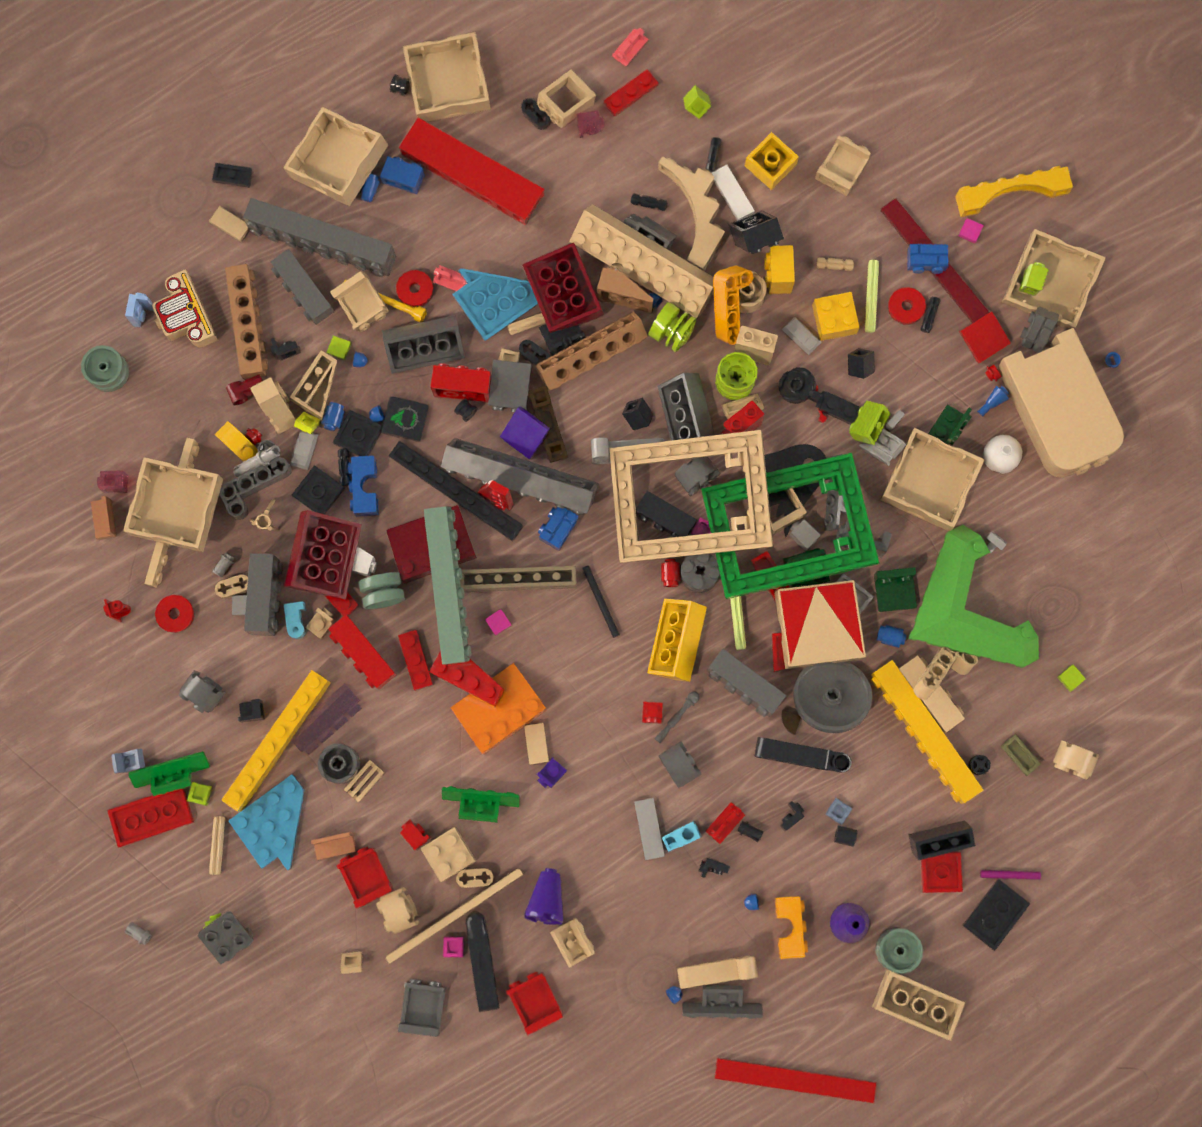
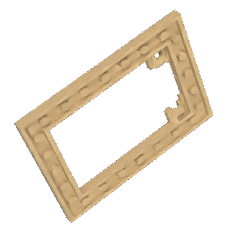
M762 430L609 448L620 563L773 547ZM738 453V458L732 459L731 454ZM725 455L726 468L743 466V472L746 474L749 510H747V516L731 518L732 531L638 541L631 466ZM744 524L745 530H739L738 525Z

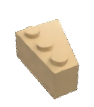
M321 350L290 396V401L321 421L329 399L337 368V360Z
M270 377L250 388L265 415L269 416L270 423L278 434L294 426L296 418L287 403L290 399L278 381L274 382Z

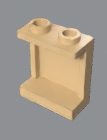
M838 136L823 165L818 169L815 179L848 196L867 164L871 153L866 147L852 143L849 138Z
M362 271L330 291L353 324L352 328L358 332L367 330L372 322L385 318V314L389 312L367 274Z
M741 326L734 352H742L749 355L755 362L770 366L778 336Z

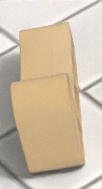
M941 647L914 686L915 695L924 700L929 698L950 668L961 675H966L977 664L978 657L950 650L948 647Z
M753 955L677 968L681 989L758 977L755 956Z

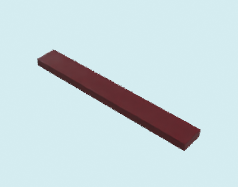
M896 198L881 208L880 211L908 245L933 244ZM949 262L946 271H943V273H932L971 323L989 313Z

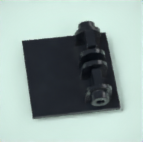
M546 324L539 327L552 356L586 338L579 325L551 333Z

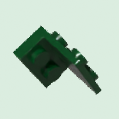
M947 404L928 434L940 439L947 445H953L962 433L959 429L963 430L971 419L970 412L972 409L969 407L963 414Z
M915 567L876 571L874 582L878 612L917 608L913 580L916 576Z

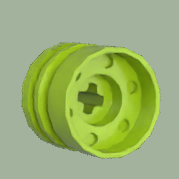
M668 302L655 319L648 336L658 342L662 341L665 336L668 337L665 346L669 347L673 343L672 351L677 352L691 336L697 318L691 316L687 321L689 315L687 312L679 318L680 308Z
M733 352L722 358L715 376V385L718 392L729 400H739L747 397L751 393L757 378L755 361L749 355L742 352Z

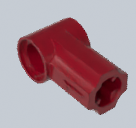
M260 374L242 382H232L226 386L227 393L234 406L243 404L248 401L249 397L254 396L250 388L263 381Z

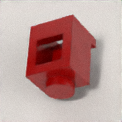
M643 702L642 723L661 724L663 703Z
M411 820L401 826L403 830L399 832L414 851H417L431 839L430 835H424L426 831L419 823L415 825Z

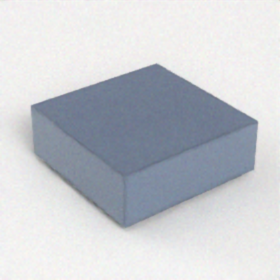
M835 798L825 815L842 825L852 811V808Z

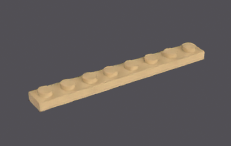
M186 438L178 467L194 469L193 460L199 453L198 443L194 439ZM156 542L144 583L147 586L157 588V585L161 583L163 576L161 571L167 563L168 555L166 554L168 547H171V545Z

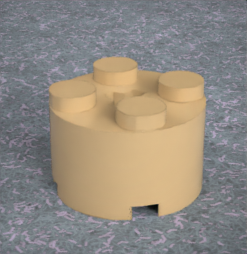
M752 271V283L747 287L739 289L741 313H752L760 309L764 302L766 283L754 271Z
M1061 740L1053 763H1055V768L1069 772L1071 769L1074 770L1073 775L1088 779V776H1092L1099 754Z
M404 887L381 896L380 901L377 902V908L381 914L383 913L386 920L384 921V926L387 932L392 931L394 934H397L419 923V920L415 921L414 918L418 915L410 894L405 895L404 891L407 890Z

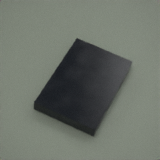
M997 879L962 926L993 951H996L1030 903L1000 879Z

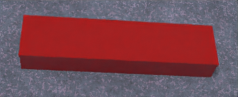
M419 117L399 146L402 156L525 226L537 204L544 197V188Z

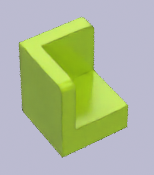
M696 85L683 98L685 109L698 119L711 107L709 95Z

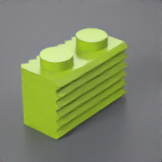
M1038 262L1030 264L1025 270L1019 291L1033 296L1042 291L1046 276L1048 275L1047 272L1049 271L1048 268H1045L1046 265Z
M866 400L865 404L860 407L855 422L850 425L849 434L856 441L875 445L891 413L885 405Z

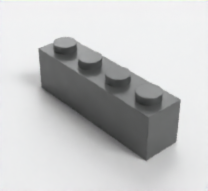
M289 249L270 261L273 265L272 272L277 278L281 277L284 282L281 284L288 293L291 291L294 294L292 299L298 307L302 305L305 309L303 314L309 322L313 320L315 325H317L334 313L330 304Z

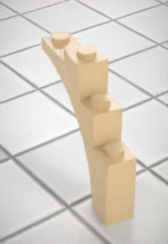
M662 157L658 163V170L669 176L681 188L689 201L694 215L695 240L687 261L705 271L725 236V231L721 226L711 224L719 211L720 204L715 198L706 197L714 183V176L710 171L700 168L694 174L691 169L677 165L673 159Z

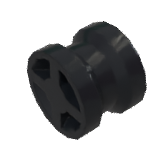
M395 74L391 80L390 92H398L400 95L406 96L410 79L406 77L400 78L399 75Z
M465 398L457 405L454 412L457 415H461L462 420L467 422L475 415L478 408L475 405L472 406L470 401Z
M984 755L974 756L968 763L969 770L974 775L987 773L991 766L990 760Z

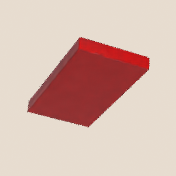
M184 788L156 796L151 795L107 810L118 848L194 823Z

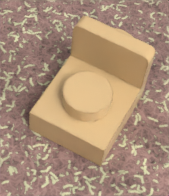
M317 608V613L305 628L322 640L329 631L328 628L336 621L332 619L333 614L324 608L322 611Z

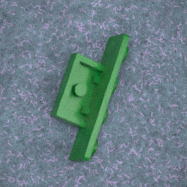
M202 751L129 772V778L134 788L151 784V793L153 796L191 786V773L210 767L205 753Z
M453 786L442 787L441 790L442 800L460 802L459 819L498 823L500 806H520V795L513 792L499 793L493 790L479 791L473 788L458 789Z

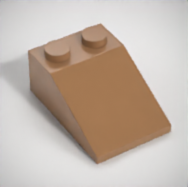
M603 267L597 287L599 301L652 314L653 298L618 269Z

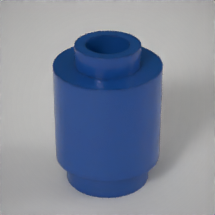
M330 402L329 406H326L321 422L325 425V429L330 431L340 429L345 413L343 405Z
M880 625L877 640L881 641L882 644L899 648L900 644L904 645L907 634L903 633L904 629L890 625Z

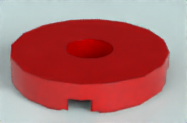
M410 270L398 279L396 292L402 303L411 307H419L427 304L431 299L433 283L425 272ZM418 285L420 290L417 293H412L410 287Z
M910 287L896 290L888 302L890 316L893 320L903 325L914 324L919 321L926 308L923 295ZM909 302L912 308L904 310L902 303Z
M173 594L166 596L156 606V622L160 628L167 632L179 633L190 627L194 619V609L190 601L181 595ZM173 609H178L180 613L176 619L170 617V612Z

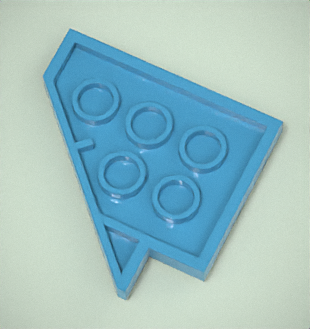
M463 268L458 270L467 284L452 295L484 341L538 304L529 281Z
M291 774L229 820V823L261 869L279 858L287 870L291 869L304 796V789L294 774Z

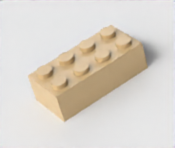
M886 969L872 1007L951 1041L965 1002Z

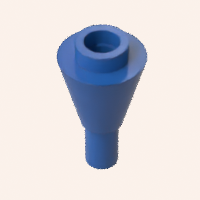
M995 386L986 403L977 412L983 417L991 408L993 409L1009 400V392L1003 386L1000 388Z

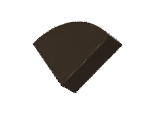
M782 710L781 719L784 727L788 732L796 735L801 717Z

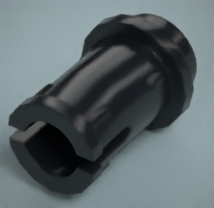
M742 821L737 829L741 836L745 835L756 842H759L764 832L748 824V821Z

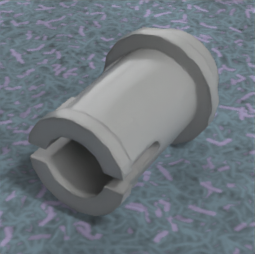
M226 552L224 555L221 554V559L212 572L223 577L229 566L234 564L235 558Z
M133 922L127 926L125 931L126 934L138 940L140 945H146L152 937L149 930L145 931Z

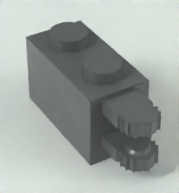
M631 214L624 219V224L670 250L677 235L647 216L641 218Z

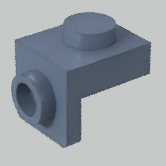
M142 749L111 755L114 773H128L145 768Z

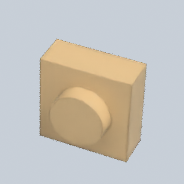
M362 952L342 953V974L362 972Z

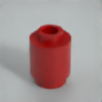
M665 559L664 563H661V582L663 587H678L681 581L680 563L676 562V559Z

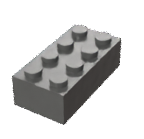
M250 553L244 631L251 635L275 636V631H278L279 622L276 620V613L280 611V601H277L278 593H281L279 574L283 572V564L273 554Z
M724 649L720 651L707 670L709 672L708 676L717 683L720 680L725 684L724 688L732 694L736 692L741 696L740 700L748 706L750 704L757 708L755 711L764 718L765 716L770 717L786 697L784 693Z

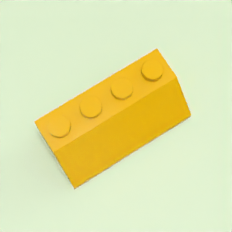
M664 599L647 671L648 674L690 682L706 614V606L693 601Z

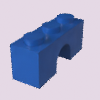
M374 456L351 457V463H348L349 474H352V481H349V491L353 493V500H350V510L353 511L356 517L379 515L377 494L363 491V484L366 480L377 478L376 458Z

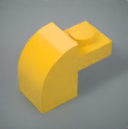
M228 421L214 434L243 462L256 456L258 453V449Z

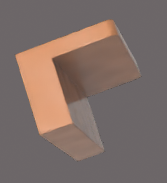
M102 496V500L91 501L95 537L97 540L116 537L112 500L107 496Z
M353 832L311 841L315 847L317 860L357 852Z

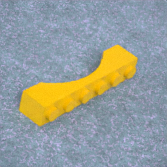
M1056 166L1044 172L1043 170H1037L1030 175L1019 174L1012 179L1001 178L993 183L982 182L975 187L964 186L958 190L955 198L960 216L965 217L979 214L991 200L1009 192L1032 191L1052 198L1069 194L1073 185L1068 167L1061 168V166Z

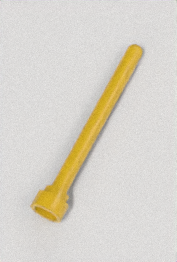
M378 293L385 304L411 314L415 321L420 323L424 321L427 309L421 306L413 308Z

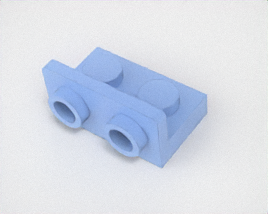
M129 294L125 313L126 318L134 327H141V323L145 321L146 316L144 310L154 311L153 303L146 294Z

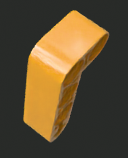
M738 265L719 270L713 278L716 337L730 345L736 344L740 331L739 289L749 286L753 281L752 271Z

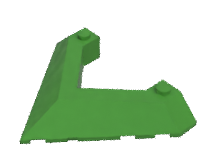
M964 525L947 532L909 639L924 641L927 644L938 647H948L950 650L977 657L991 658V660L1001 663L1014 664L1020 668L1038 660L1039 637L1029 620L1013 628L965 610L975 561L981 559L990 551L981 535Z

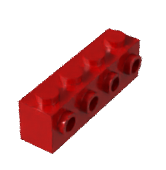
M344 615L328 628L331 632L329 637L335 644L340 643L343 647L341 652L347 659L351 657L354 660L355 664L353 666L360 674L363 672L368 677L365 681L372 689L376 687L380 690L397 676L349 616Z

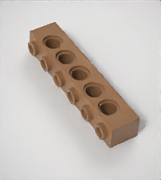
M247 264L225 267L240 375L244 380L258 374L264 377L266 376V370H268L267 359L263 357V352H266V348L260 334H263L262 324L258 323L260 309L259 305H256L255 302L258 294L252 282L255 281L254 271ZM241 283H246L243 289H238ZM243 301H249L247 306L241 307ZM251 318V322L249 324H243L245 319ZM249 336H254V339H253L252 342H250V343H247V342H246V339H247ZM257 354L254 360H249L250 355Z
M632 312L535 366L543 383L547 385L550 391L560 387L561 384L569 380L575 379L581 373L593 369L594 366L601 362L608 361L612 356L624 352L634 344L641 343L648 335L641 319L635 312Z

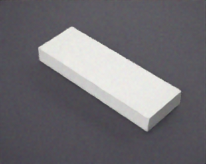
M725 165L712 172L714 182L735 218L739 220L753 214V207L729 167Z

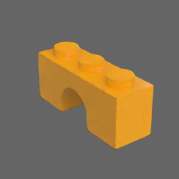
M800 896L776 897V918H788L793 925V930L789 936L778 938L779 958L805 957V953L808 952L807 940L803 938V932H806V921L802 920L801 912H805L804 900H800Z

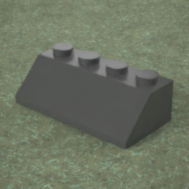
M456 315L382 331L383 343L392 374L465 358Z
M682 373L657 386L671 441L715 435L699 373Z

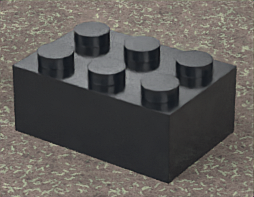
M759 211L728 224L734 244L748 253L751 252V254L762 251L761 248L765 246H776L780 240L784 239L777 217L765 211Z

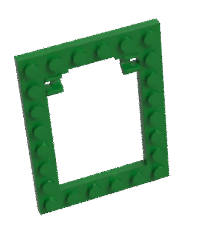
M852 453L766 473L768 494L819 482L821 494H826L831 490L838 491L839 496L843 497L851 531L848 532L849 536L833 540L836 553L740 575L735 551L715 553L726 599L879 564ZM746 478L701 489L711 533L730 531L725 504L748 499ZM832 479L833 482L825 484V480ZM848 545L849 550L842 551L841 546Z

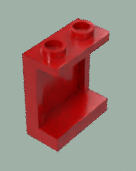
M752 400L724 422L723 426L726 429L720 435L755 431L761 426L765 414Z
M368 846L358 850V855L352 858L348 855L340 859V864L336 865L341 871L354 899L353 903L356 909L394 891L375 848L369 849Z
M537 971L527 976L528 980L522 983L518 980L510 984V989L506 991L524 1025L527 1036L564 1017L543 972L540 974Z

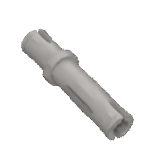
M273 445L265 451H259L256 456L233 468L234 475L239 477L262 465L269 464L271 460L280 456V448Z

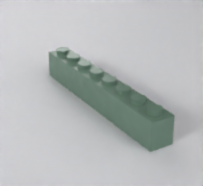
M448 506L424 509L442 665L470 661L469 657H471L472 652L467 642L469 629L465 625L467 611L463 607L462 600L465 594L460 584L462 571L458 567L460 553L456 549L455 542L458 536L453 526L455 513Z

